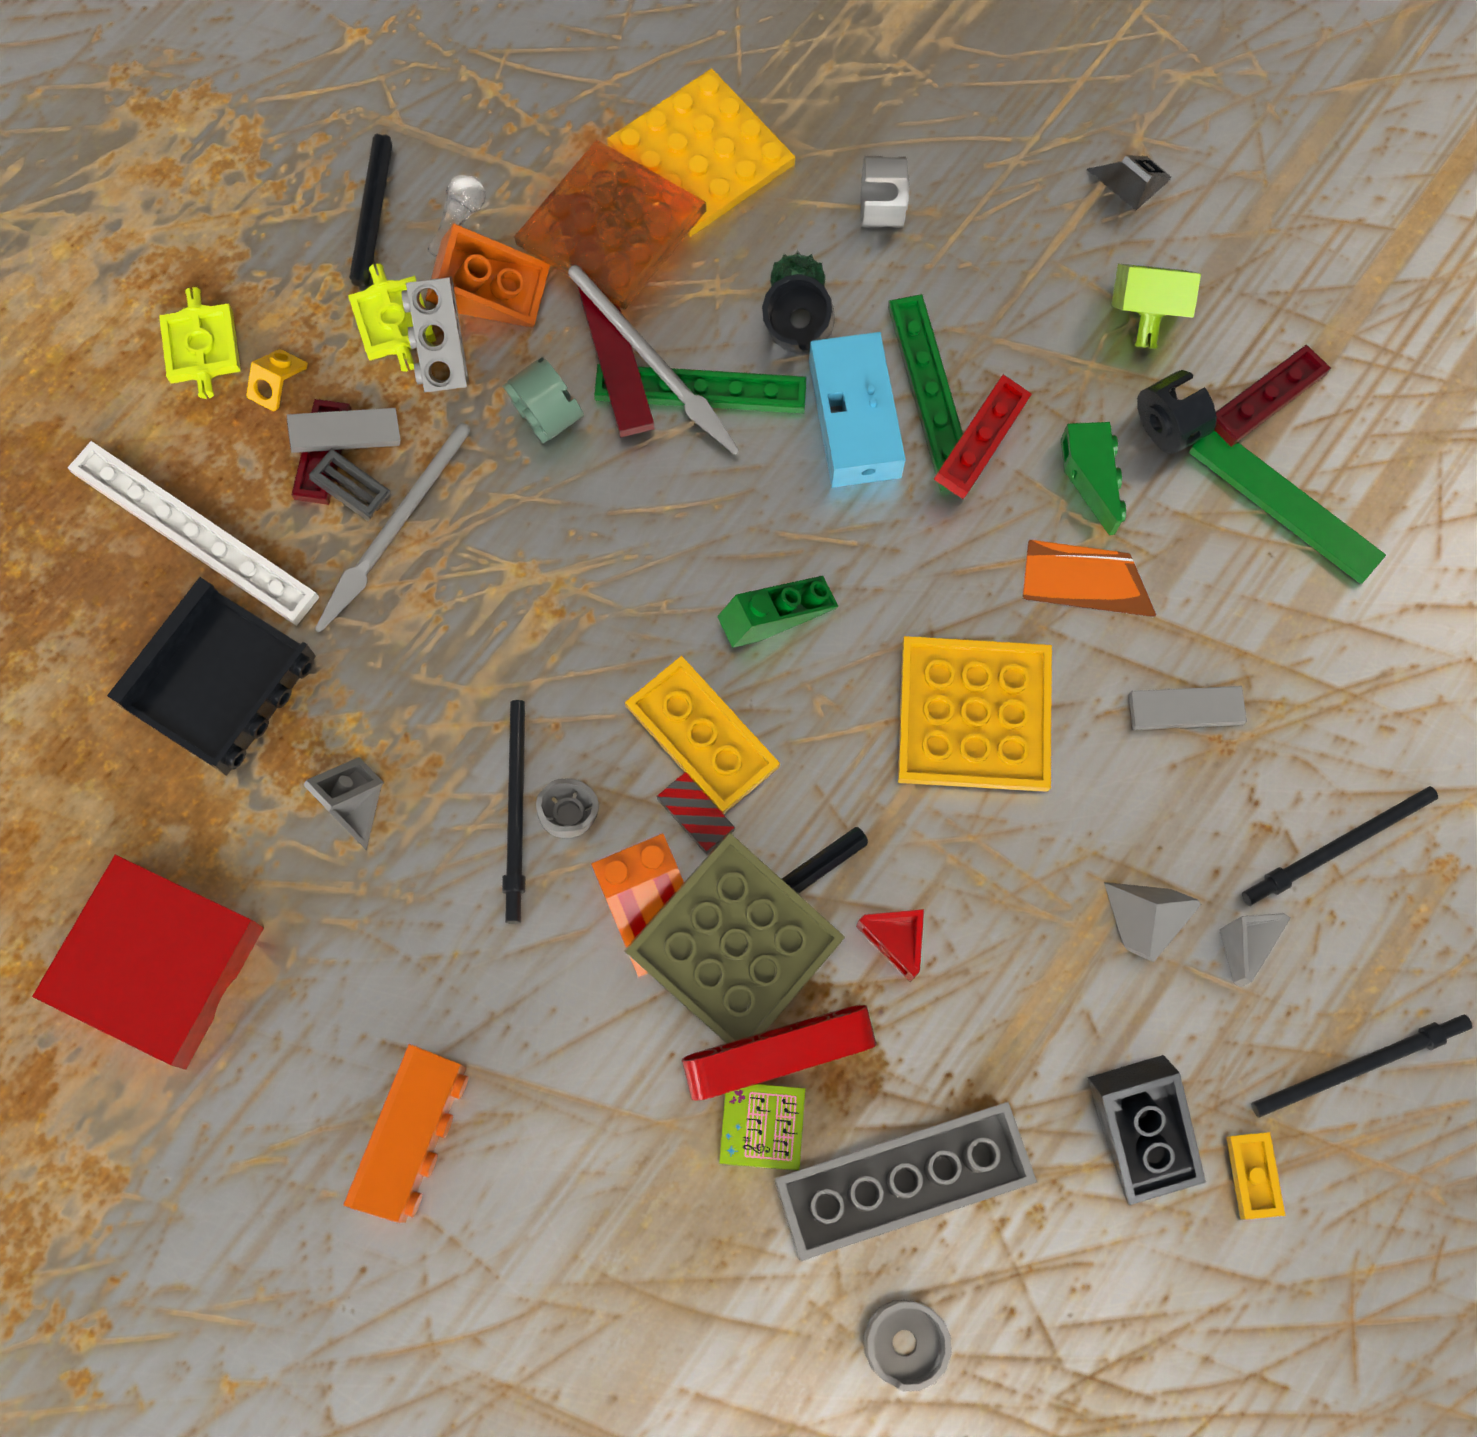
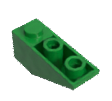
M1110 422L1069 423L1061 437L1064 472L1108 535H1115L1121 523L1125 522L1126 504L1124 500H1120L1119 489L1122 486V471L1120 467L1116 468L1115 456L1118 452L1117 436L1112 435Z
M822 575L736 594L717 617L732 648L763 641L835 610L838 604Z

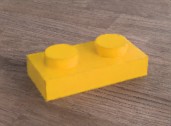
M1271 1133L1227 1136L1240 1220L1286 1216Z

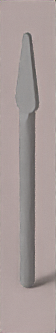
M571 266L568 274L684 403L686 415L730 452L738 454V447L708 401L703 396L692 393L579 266Z
M460 423L457 425L356 566L347 569L342 574L315 627L317 632H321L365 588L367 574L469 435L470 427L468 424Z

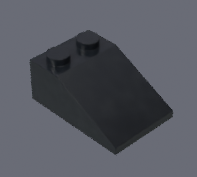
M1164 1055L1088 1077L1096 1112L1129 1205L1206 1183L1181 1075Z

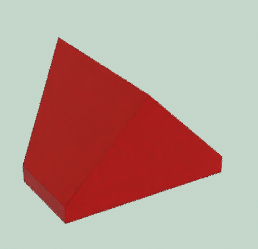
M924 909L865 914L858 920L856 927L909 982L919 974Z

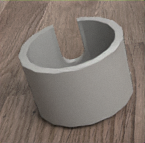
M864 156L861 180V227L879 228L891 226L903 228L909 202V175L906 156L896 158Z
M894 1300L879 1307L869 1319L864 1332V1353L871 1369L883 1381L894 1385L901 1391H921L935 1384L946 1372L952 1355L951 1336L944 1321L931 1308L912 1300ZM901 1330L910 1331L916 1339L915 1350L909 1355H900L893 1348V1338Z

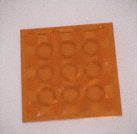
M596 140L517 232L514 239L516 245L569 276L568 271L571 266H579L612 303L625 310L707 211L706 202L601 141Z

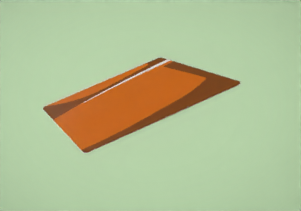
M1037 540L1028 541L1023 590L1024 600L1156 617V612L1130 553Z

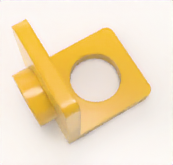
M281 349L252 361L247 398L271 411L278 410L283 381L307 369L308 363ZM259 379L267 381L271 386V398H265L260 394L257 386Z

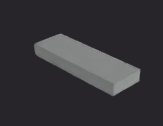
M396 408L287 414L291 453L331 450V448L333 450L400 446L401 440Z
M1242 686L1139 690L1129 693L1133 730L1244 725L1247 722Z

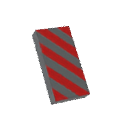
M686 772L657 795V800L706 855L718 845L727 833L735 831L733 824Z

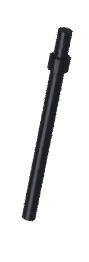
M512 700L510 702L506 875L502 877V893L506 894L505 923L508 924L521 923V894L525 893L526 877L522 875L525 701Z
M1429 786L1284 869L1278 867L1264 876L1265 880L1242 892L1244 901L1251 906L1272 893L1278 895L1292 887L1293 881L1438 799L1437 791Z
M1465 1014L1442 1024L1433 1022L1419 1028L1418 1034L1251 1103L1255 1115L1260 1118L1422 1049H1436L1445 1045L1447 1039L1472 1029V1022Z

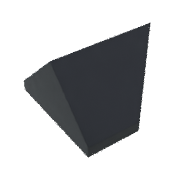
M1126 155L1120 162L1087 169L1135 211L1171 179L1167 172L1147 156Z

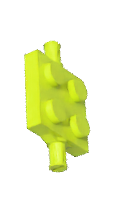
M373 264L369 267V272L371 273L374 285H371L364 291L348 295L369 361L397 354L400 369L404 372L408 371L405 359H407L410 370H413L414 361L410 352L412 349L408 337V327H413L411 312L405 313L402 291L407 290L406 283L417 281L416 277L411 276L401 280H387L383 265L376 264L379 276H377ZM420 293V303L422 304V306L425 307L422 295ZM431 325L427 327L425 332L426 339L430 343L436 341Z
M189 287L185 290L187 308L176 313L159 315L166 377L171 384L196 380L198 397L207 399V395L209 398L214 396L212 378L218 375L241 371L234 316L229 303L216 306L202 305L201 290L197 287H192L191 291Z

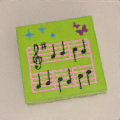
M755 1084L726 1093L719 1164L799 1171L806 1088Z

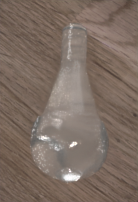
M458 175L450 181L446 189L447 200L439 229L427 248L431 255L437 257L441 240L453 223L461 226L474 212L482 208L486 194L483 186L474 176Z

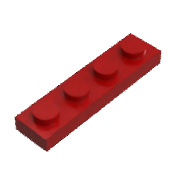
M1003 374L933 479L964 499L1032 393Z

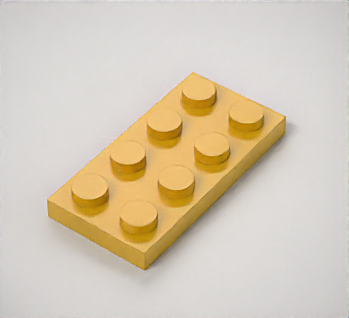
M682 655L625 701L627 709L723 814L727 813L780 767V762Z

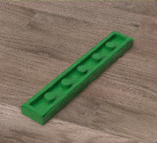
M923 294L889 300L888 309L934 471L937 474L963 435ZM938 483L940 491L948 490Z
M597 364L595 401L610 402L600 364ZM638 366L648 404L685 406L651 367ZM671 368L694 395L703 396L712 408L801 414L805 412L807 380L805 376Z
M1214 430L1211 434L1198 440L1189 451L1192 456L1359 584H1362L1385 558L1386 554L1239 442L1231 447Z

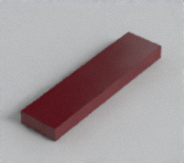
M1306 344L1216 411L1217 421L1214 430L1232 447L1326 376L1331 367Z

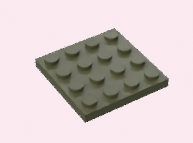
M727 833L628 945L624 952L724 1042L729 1043L765 1032L844 940L845 936L731 833Z

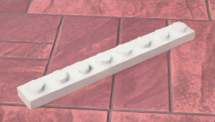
M90 441L69 465L68 469L75 476L297 626L319 599L315 591L94 442Z

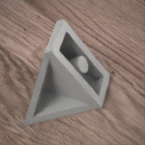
M358 757L307 779L304 786L367 850L377 803L384 782Z
M1104 882L1124 947L1128 951L1152 962L1158 958L1201 906L1198 899L1172 889Z
M1284 913L1241 916L1219 929L1234 984L1242 987L1253 981L1291 917Z

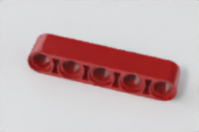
M855 1005L690 1054L682 1058V1064L691 1099L704 1100L860 1053L875 1047L877 1044L867 1005Z

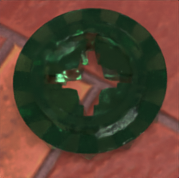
M799 251L790 256L784 254L780 261L774 262L770 276L771 286H773L778 280L792 275L793 269L799 274L805 272L804 275L815 278L822 285L825 284L822 263L815 261L812 254L805 256L801 255Z

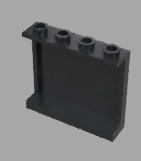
M199 577L107 696L122 709L227 776L232 769H236L245 759L246 750L252 741L265 733L269 725V719L276 709L282 708L288 702L292 693L291 689L297 681L309 674L316 655L308 644L296 642L220 594L211 583Z

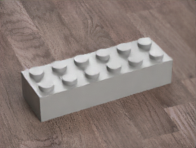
M1009 1102L774 1179L800 1261L1037 1183Z

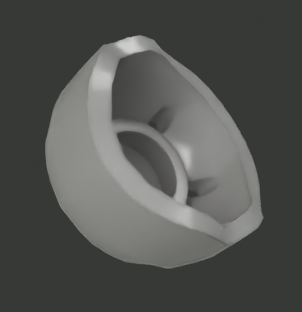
M556 779L550 782L538 794L536 800L537 815L542 827L548 833L559 838H572L585 833L594 823L599 809V802L594 791L588 785L576 779ZM574 792H577L576 799L573 798ZM553 797L558 801L556 804L552 801Z

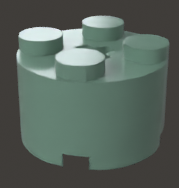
M543 357L530 364L502 386L511 398V402L523 419H527L531 429L542 444L548 440L550 441L584 416L576 399L570 400L572 397L567 391L568 387L551 364L546 359L544 360Z

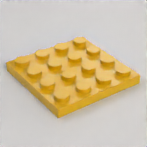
M712 68L607 138L610 150L689 237L698 233L795 165V156Z
M904 636L902 642L898 783L1048 792L1051 789L1052 645Z

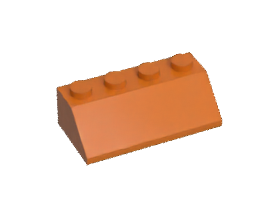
M408 1044L343 1204L344 1206L396 1223H406L408 1216L412 1218L415 1216L422 1200V1194L418 1190L423 1177H430L437 1162L438 1154L433 1153L439 1137H446L453 1121V1115L449 1114L455 1098L460 1099L466 1089L469 1077L464 1075L466 1071L465 1066Z

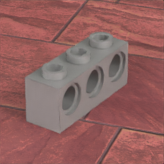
M452 277L406 283L407 290L402 291V302L405 313L411 312L413 327H408V337L411 349L417 348L419 363H414L417 385L423 384L424 392L467 387L469 385V378ZM424 288H430L438 295V304L434 309H427L420 303L419 296ZM429 325H437L443 330L444 340L442 344L433 345L428 342L425 332ZM442 361L449 366L450 376L447 380H438L433 376L431 367L434 362Z

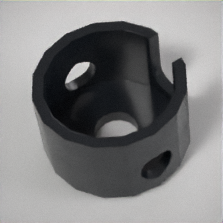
M803 274L788 275L775 282L766 293L762 305L763 321L774 342L784 350L794 353L810 352L811 341L829 338L835 323L834 307L825 286L815 278ZM798 309L807 310L811 316L810 323L804 328H797L791 323V316Z
M1185 370L1174 372L1140 391L1137 397L1140 420L1147 434L1160 449L1170 454L1177 453L1206 437L1216 428L1217 415L1214 403L1205 387L1182 400L1177 399L1175 388L1193 379L1194 376L1191 372Z

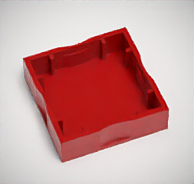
M115 854L32 997L162 1062L186 1070L214 1020L218 1004L224 992L237 978L264 927L237 912Z

